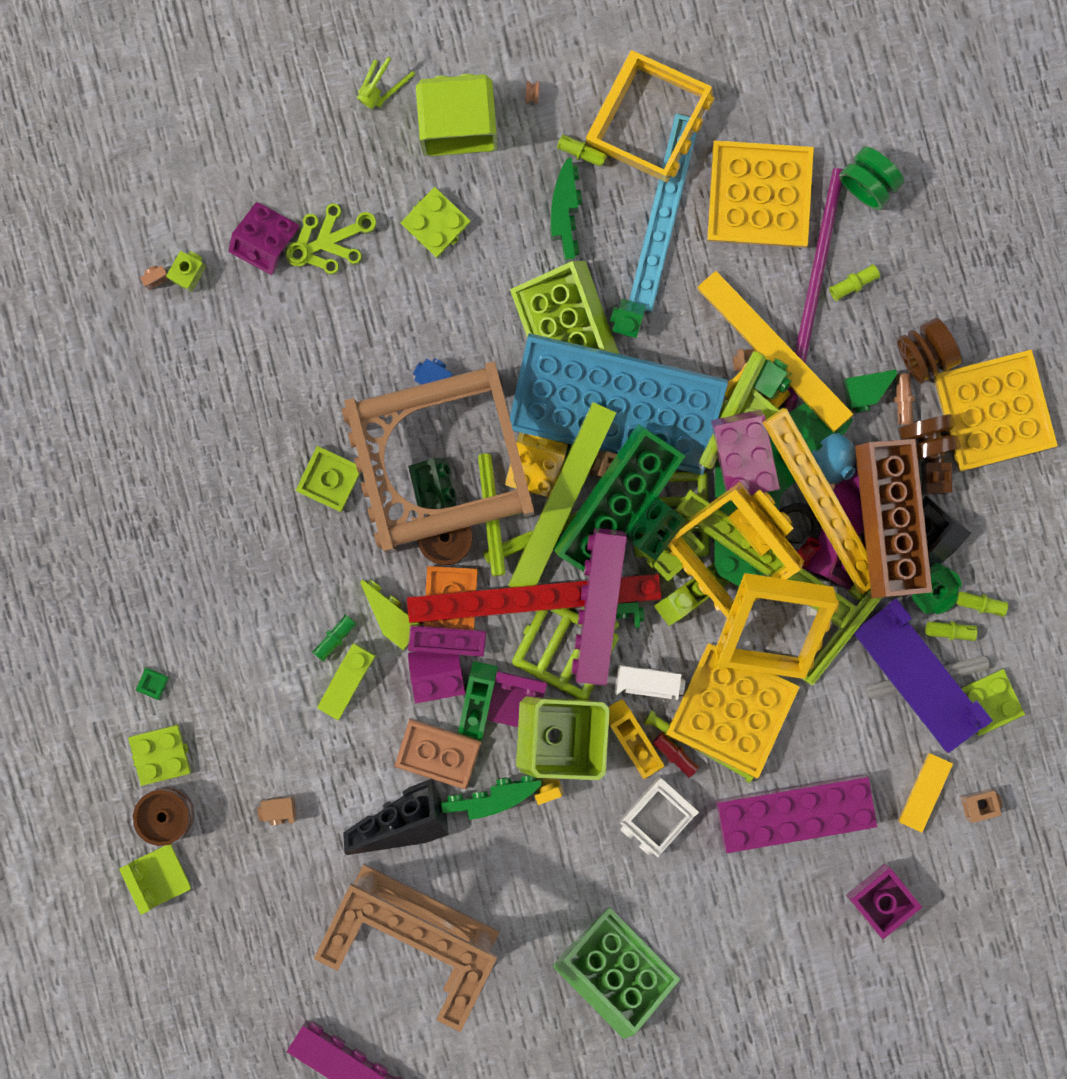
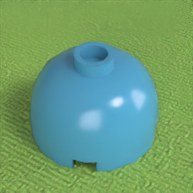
M841 433L831 434L820 442L823 447L818 452L814 449L812 455L828 483L836 484L848 480L854 475L857 459L855 447L848 438L844 437Z

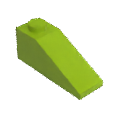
M353 643L317 709L339 721L377 655L357 643Z

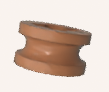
M527 81L525 104H529L530 101L538 104L539 81H536L535 84Z

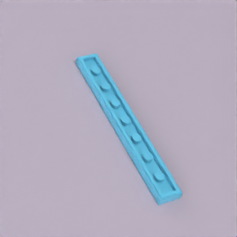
M675 114L662 169L665 168L690 119L689 116ZM695 132L690 139L692 144L686 155L682 154L678 162L680 163V168L676 176H671L668 183L660 179L658 182L629 299L630 301L646 305L645 312L652 313L696 137Z

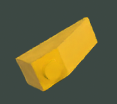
M623 698L609 706V725L642 778L646 779L665 767Z

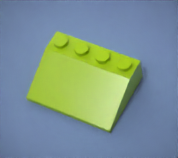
M571 261L510 289L527 337L530 333L619 354L586 261Z

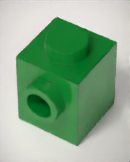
M622 298L620 307H614L610 321L615 324L612 331L637 338L646 305Z
M775 358L774 361L766 359L753 387L770 399H776L780 392L784 393L790 386L792 380L789 378L793 373L787 370L789 365L780 359Z

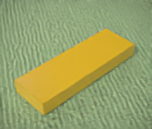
M931 753L927 754L898 822L921 833L923 832L953 763Z

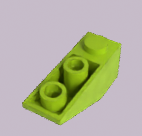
M714 562L707 567L722 587L729 583V581L716 573ZM693 577L654 605V607L667 625L670 626L707 600L709 595L702 593L698 582Z
M362 579L360 584L383 635L402 650H405L408 646L410 625H423L420 623L409 624L408 613L400 608L402 603L391 594L388 598L380 592L382 587L372 579L368 582Z

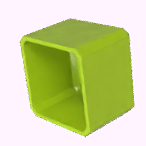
M462 74L454 77L436 76L434 78L421 79L416 85L419 137L423 156L482 153L498 150L493 80L486 74Z
M526 696L520 702L516 767L521 773L536 778L600 780L606 774L610 709L604 702L587 699ZM552 729H557L560 734L558 741L555 743H551L548 739V734Z

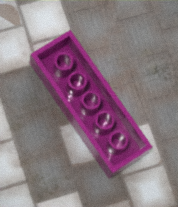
M864 774L715 800L723 849L726 853L877 828L869 777Z

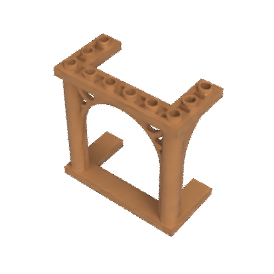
M495 361L486 363L483 369L360 401H356L355 398L344 400L346 407L341 408L345 423L352 429V432L348 433L349 441L352 448L356 447L359 456L354 458L358 473L363 472L365 482L361 483L363 495L365 498L369 497L372 506L367 508L371 523L376 522L378 532L374 533L376 545L378 548L383 549L384 552L398 551L397 545L523 513L524 518L534 516L532 501ZM491 391L517 490L445 509L422 508L400 496L387 476L384 459L386 444L395 426L403 418L417 410ZM385 415L386 419L388 416L392 415L393 419L390 424H386V422L379 417ZM370 423L379 424L384 429V435L380 438L370 436L367 432V426ZM367 440L369 442L377 443L379 445V451L377 453L371 452V450L374 449L370 444L367 443ZM372 460L377 462L378 464L373 466ZM378 469L383 470L382 476L376 475ZM388 491L392 495V500L384 507L383 504L386 501V496H383V493ZM396 503H401L404 506L403 515L398 520H391L389 518L390 508ZM410 511H416L418 518L411 517L412 521L406 522Z
M363 864L354 884H350L318 948L314 960L338 971L364 922L453 967L443 988V991L449 994L436 1020L461 1032L496 962L497 956L491 953V949L500 931Z

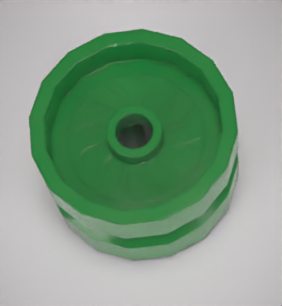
M867 146L862 147L854 156L855 164L849 163L839 174V178L847 190L859 201L874 210H881L890 200L889 193H896L905 183L902 173L887 157Z

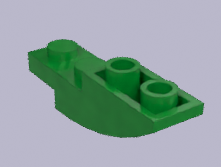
M567 158L560 170L551 205V240H562L565 264L575 261V256L579 255L578 241H573L572 231L576 230L574 215L569 216V214L578 213V205H582L581 189L576 190L575 180H579L578 166L572 164V158Z
M523 775L521 780L511 781V777L496 779V783L490 786L491 794L484 790L473 792L472 797L463 798L462 794L448 795V800H444L441 803L442 812L449 813L468 810L469 820L500 813L522 802L543 784V778H536L530 775Z

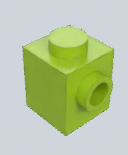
M180 250L166 277L171 282L192 293L206 266L201 262L202 257L190 250L186 254Z

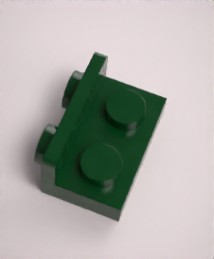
M433 458L408 466L417 506L426 509H445L457 505L456 491L452 487L450 479V466L445 458Z

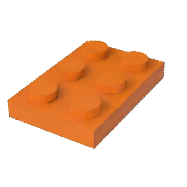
M427 566L425 596L476 591L478 569ZM475 618L424 622V626L474 630Z

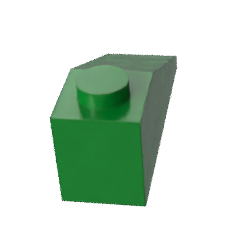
M473 661L458 729L459 734L482 741L498 666Z

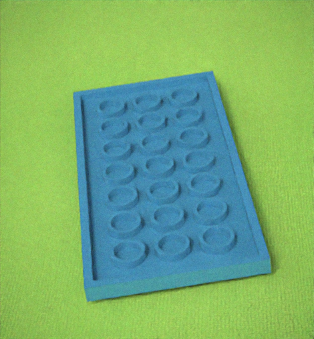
M529 333L510 421L513 431L573 445L592 402L616 412L599 451L618 454L639 423L685 455V458L677 468L678 470L703 475L705 467L699 464V460L713 434L711 420L718 419L728 380Z

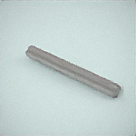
M980 656L945 665L944 668L952 678L987 670L990 666L988 658ZM890 680L866 686L868 697L871 699L898 692Z

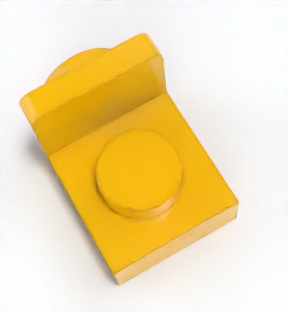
M543 778V784L536 790L535 794L538 805L563 796L564 791L560 780Z

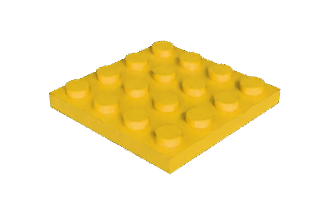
M714 140L707 242L807 248L814 147Z
M1032 349L938 373V376L934 377L943 415L952 414L955 422V427L948 431V435L954 434L959 437L961 448L953 451L958 472L1058 446Z
M708 643L665 735L758 779L800 687L774 674L719 667L715 653L716 646Z

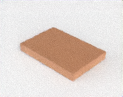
M410 718L394 767L466 790L482 741Z

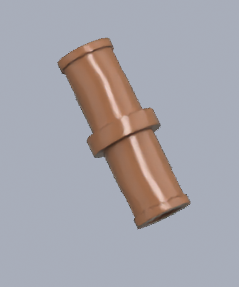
M911 373L897 374L895 377L896 397H894V402H897V424L914 423L912 401H915V398L912 396Z

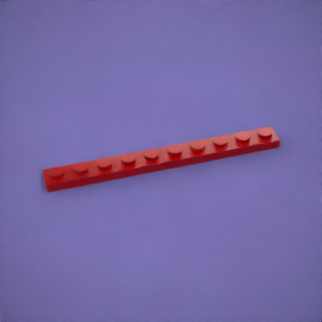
M659 574L621 577L618 604L661 600ZM587 581L407 597L409 624L584 607L585 600H581L582 585H587Z

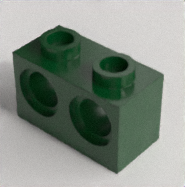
M655 497L626 536L632 544L656 561L687 520L658 497Z

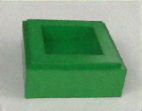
M145 667L135 691L160 700L170 677Z

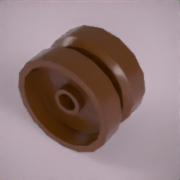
M952 414L922 420L897 428L900 440H917L918 460L922 459L925 461L944 456L947 452L961 448L957 435L952 434L941 437V433L950 431L955 427Z
M471 526L447 532L450 536L447 542H442L440 539L441 534L417 540L418 547L422 554L435 564L445 566L457 564L468 555L472 548L474 537Z
M170 786L157 788L142 796L135 805L132 815L133 826L138 836L148 844L156 846L170 845L185 836L192 827L195 817L194 805L189 796L180 789ZM163 813H165L167 816L165 820L161 818Z

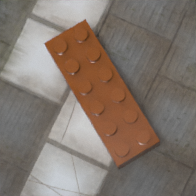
M915 439L868 442L855 446L872 598L931 593L932 585Z

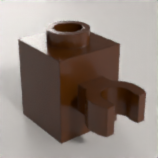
M944 458L929 459V463L921 465L923 476L922 495L953 493L952 462H944Z

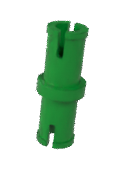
M344 614L335 627L325 633L327 636L312 653L322 662H325L338 645L341 646L343 644L342 640L357 624Z

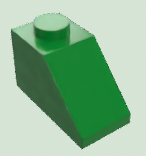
M897 370L846 378L843 381L848 409H855L856 413L871 411L870 406L878 403L896 377Z

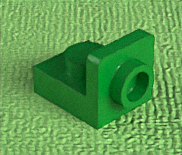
M638 602L617 604L616 619L629 618L628 613H633L634 628H640V622H644L643 607H639Z

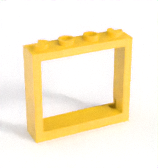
M631 50L585 138L587 145L668 183L671 176L675 177L680 168V163L678 162L682 154L686 155L692 144L690 139L693 133H698L703 123L701 117L704 111H709L713 105L715 97H713L712 86ZM638 69L701 97L664 169L602 141Z
M738 482L688 519L668 545L671 549L670 553L673 556H677L682 562L684 571L689 576L695 578L702 593L709 595L714 602L716 610H721L726 617H728L734 600L681 536L727 502L733 501L785 565L769 577L788 579L801 570L804 563L802 557L741 482Z
M744 573L715 648L718 666L805 679L809 669L813 668L816 652L821 650L823 636L830 629L833 613H836L839 608V600L836 599L834 587ZM756 597L819 607L798 657L736 648Z

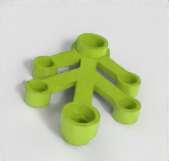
M335 203L329 204L326 208L327 215L317 240L308 244L311 232L318 227L319 220L316 215L307 214L303 218L304 225L298 241L291 243L286 248V259L295 267H301L308 263L324 269L328 275H335L339 271L337 261L334 259L325 260L313 255V253L323 250L347 259L352 265L359 264L362 260L359 250L348 249L335 243L360 232L364 234L372 233L376 228V219L371 213L363 212L357 216L356 223L331 233L335 220L340 218L342 212L339 205ZM331 208L338 209V213L335 216L329 214ZM314 218L315 224L308 226L306 224L307 220ZM363 221H371V226L369 228L362 227ZM296 251H302L303 255L301 258H294ZM352 253L359 255L356 261L350 260L349 257ZM334 263L336 268L333 271H328L327 265Z

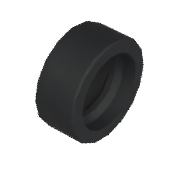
M792 503L779 510L780 513L784 512L786 515L800 512L810 520L811 531L805 540L793 542L787 539L795 550H799L809 537L818 540L821 533V525L810 506L803 503Z

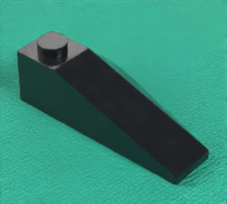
M925 496L922 499L929 567H932L935 563L941 564L954 554L971 532L928 496ZM892 596L887 598L893 601L895 598L897 599L899 596Z
M429 779L408 787L402 792V797L393 803L388 801L382 805L384 809L373 817L368 815L343 832L344 853L346 855L424 844L449 835L447 814L442 812V801L434 781Z

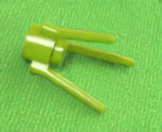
M391 57L386 58L370 83L378 63L375 59L369 68L363 85L358 91L359 94L356 99L371 110H373L375 105L380 108L385 100L415 75V72L411 71L380 97L379 95L382 91L376 85L387 69Z

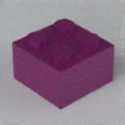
M885 863L846 895L882 940L923 908L893 870Z

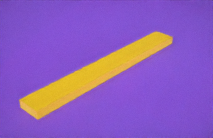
M717 271L697 286V290L755 351L764 354L766 359L774 361L775 358H778L789 365L787 370L793 373L789 378L792 380L790 387L833 432H836L853 416V413Z
M782 408L762 423L859 593L864 594L871 589L867 551L788 410Z

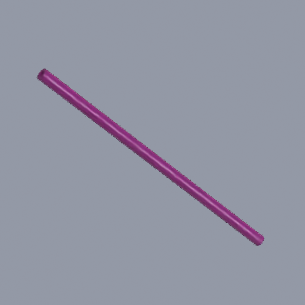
M833 168L795 349V354L804 363H806L842 188L839 174L843 169ZM789 386L787 390L791 395L785 400L783 408L791 412L796 409L799 396Z

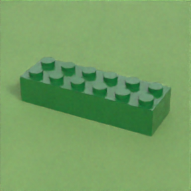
M638 423L553 549L556 554L584 572L585 561L590 560L591 550H587L588 537L594 534V528L625 531L627 535L653 499L661 493L685 458V455Z

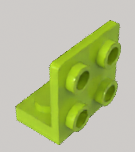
M171 844L165 845L119 868L140 915L191 889L189 880Z

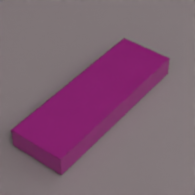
M410 625L408 651L484 657L486 631Z

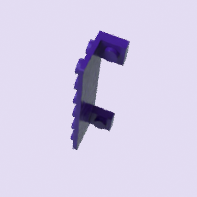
M895 598L882 611L861 625L854 635L944 751L950 753L993 720L977 700L973 703L970 701L910 625L911 616Z

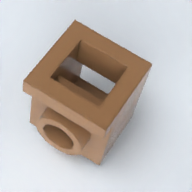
M987 789L960 796L966 820L971 823L1001 816L1000 808H1003V803L999 793H996L995 790ZM980 800L985 801V806L982 809L978 807Z
M294 795L264 799L261 801V806L257 808L259 821H270V825L286 823L285 819H289V824L297 821Z

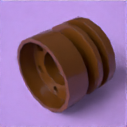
M937 317L920 326L921 336L916 331L911 330L908 332V336L902 335L897 338V347L901 359L912 377L920 384L927 382L929 377L934 378L938 376L937 366L945 372L961 363V355L956 341L947 326Z

